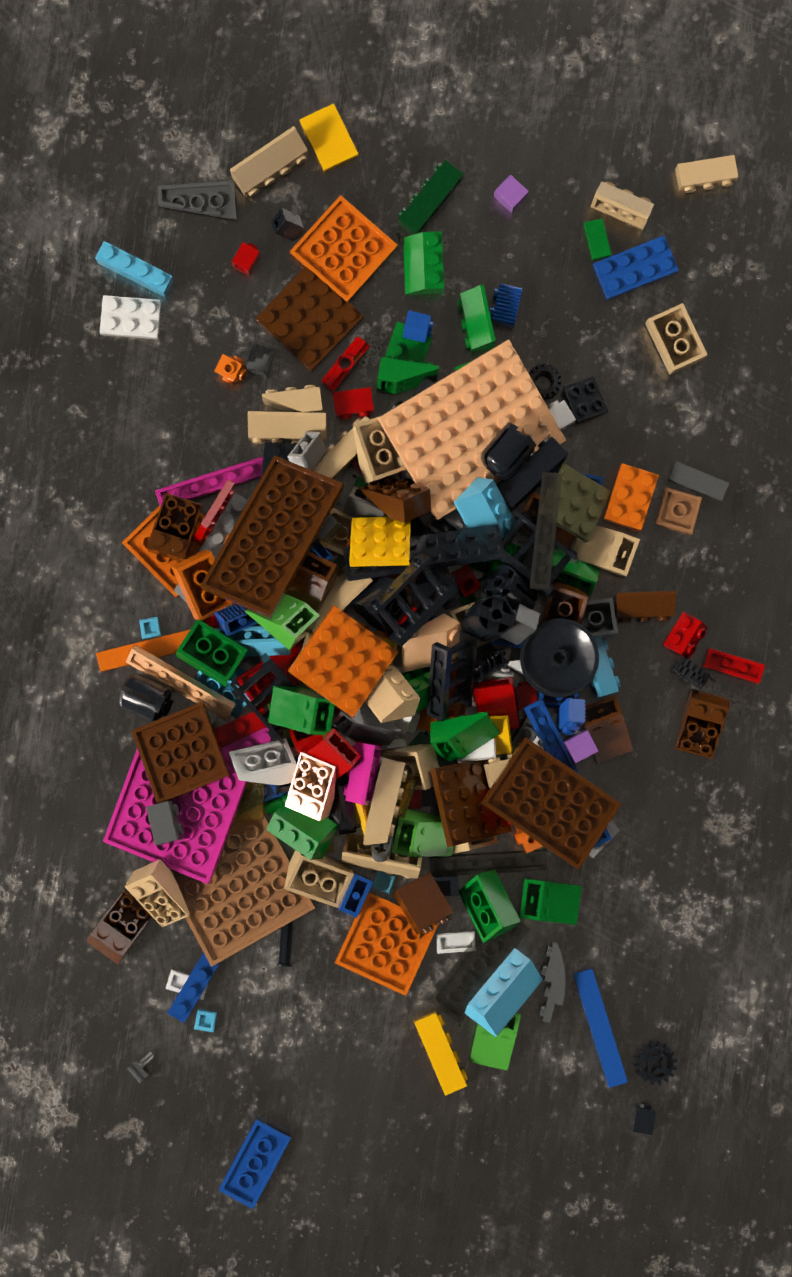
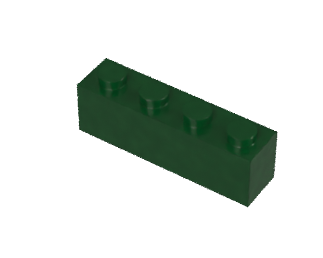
M447 160L435 167L433 170L435 174L431 179L427 178L421 186L423 189L419 194L416 192L409 201L411 204L408 208L404 207L398 214V224L412 235L421 233L463 180L464 173Z

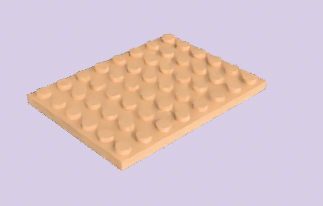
M509 339L377 418L413 478L414 483L430 488L431 512L436 520L456 509L454 501L477 477L494 479L496 484L502 480L486 469L481 461V452L508 422L518 426L517 430L525 435V437L528 435L536 444L533 453L539 449L538 445L545 438L549 440L553 437L559 444L566 441Z

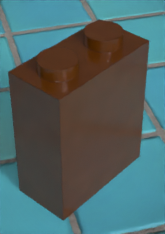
M430 872L397 889L393 894L417 935L420 933L428 934L434 930L433 926L438 923L440 926L451 920L449 917L454 913Z

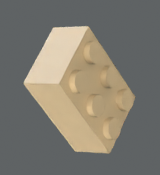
M683 303L649 318L645 323L669 375L692 366L707 357V352Z

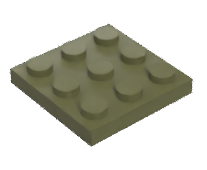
M562 463L559 465L538 515L582 541L589 542L611 491Z

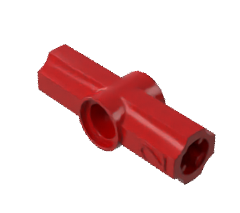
M357 336L346 351L338 357L337 362L321 382L334 392L347 375L353 371L370 346ZM343 360H348L351 365L348 368H343L340 366V363Z

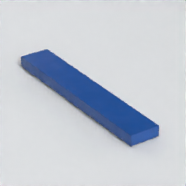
M590 968L574 973L575 982L608 1087L611 1088L627 1083V1077L593 969Z

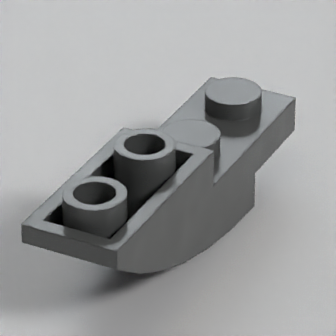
M552 941L551 945L547 946L545 956H548L547 964H543L541 975L544 976L543 980L550 982V985H546L544 996L547 997L545 1005L541 1004L539 1016H542L541 1020L547 1023L551 1022L555 1004L563 1006L566 985L564 961L558 943Z

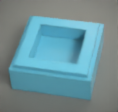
M159 617L139 620L142 639L162 636Z
M377 871L371 888L390 894L396 876Z
M198 1009L194 1029L214 1032L217 1012Z

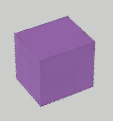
M510 175L495 190L494 197L513 213L528 197L529 191Z
M582 730L563 740L574 763L598 752L588 730Z

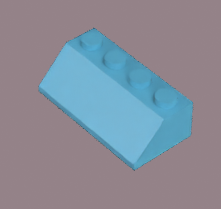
M514 948L468 1003L465 1014L493 1036L497 1037L543 979L532 961Z

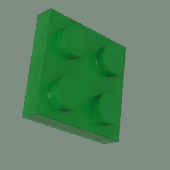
M397 322L385 357L393 356L398 360L412 359L417 363H424L433 333L430 338H426L425 343L403 338L405 324Z

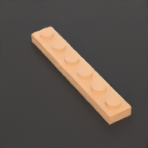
M134 645L131 649L126 663L167 687L174 689L193 702H204L207 710L227 721L236 705L235 702L142 648Z

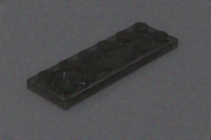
M520 922L510 931L486 943L482 942L479 933H477L428 1001L460 1024L466 1016L465 1010L468 1003L513 949L517 948L530 929Z

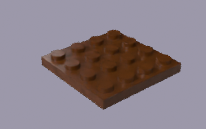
M305 267L255 319L312 372L364 318V315Z
M204 702L197 703L131 731L157 804L172 800L231 776Z
M489 759L467 761L430 769L447 847L512 832L511 826L508 825L506 820L481 804L490 790L484 765L489 764Z

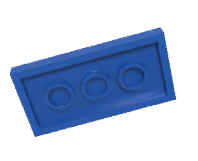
M665 236L593 263L607 300L679 271Z
M256 1119L225 1176L219 1191L253 1209L291 1137Z

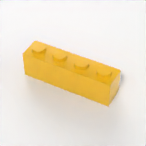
M436 1011L414 1020L445 1096L467 1087L465 1081L469 1079L465 1070H460L458 1063L461 1060L457 1051L453 1052L450 1047L453 1041L449 1032L445 1034L442 1028L445 1025L442 1015H437Z

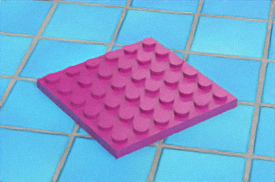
M137 749L103 842L152 862L161 859L169 869L210 884L248 781H240L234 766L227 764L231 776L169 800L174 801L179 808L178 819L184 829L183 840L164 845H155L146 807L155 805L157 802Z

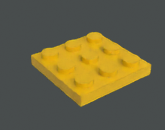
M389 517L352 518L350 567L410 565L411 520L404 523Z

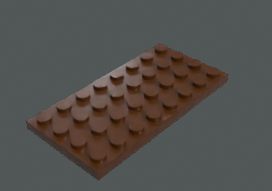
M274 455L200 586L201 589L272 619L340 496L344 484Z

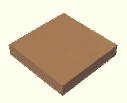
M665 487L655 525L692 535L703 497Z

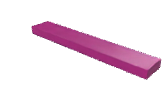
M262 457L155 490L159 505L161 507L165 493L193 500L221 491L227 480L233 482L234 487L259 479L261 477Z

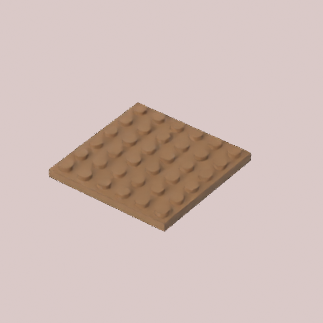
M260 806L234 819L210 884L170 869L190 913L185 918L211 967L316 909L310 898L285 890L290 861L277 837L266 830L269 823Z

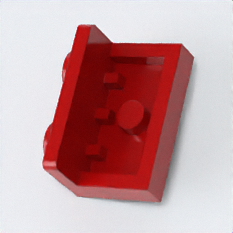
M682 612L663 645L682 657L689 659L695 653L699 641L705 637L707 626L702 621Z

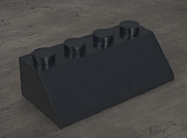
M553 437L549 440L545 438L538 445L539 449L528 457L526 462L511 478L507 480L502 479L497 484L511 512L567 459L568 452Z

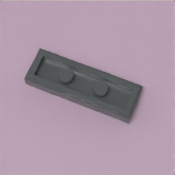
M675 461L668 478L669 481L719 501L723 500L729 485L726 481Z

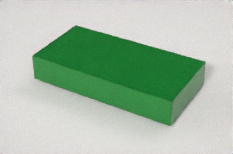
M603 218L584 222L592 261L610 257L612 254Z

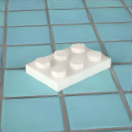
M103 295L100 335L158 339L161 300Z

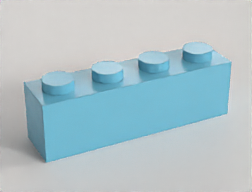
M105 241L95 257L98 264L165 298L174 283L172 275Z
M262 626L249 627L228 636V638L248 649L245 657L262 656L265 653L268 656L291 654V650H288ZM214 628L215 630L224 634L222 630H220L219 628Z

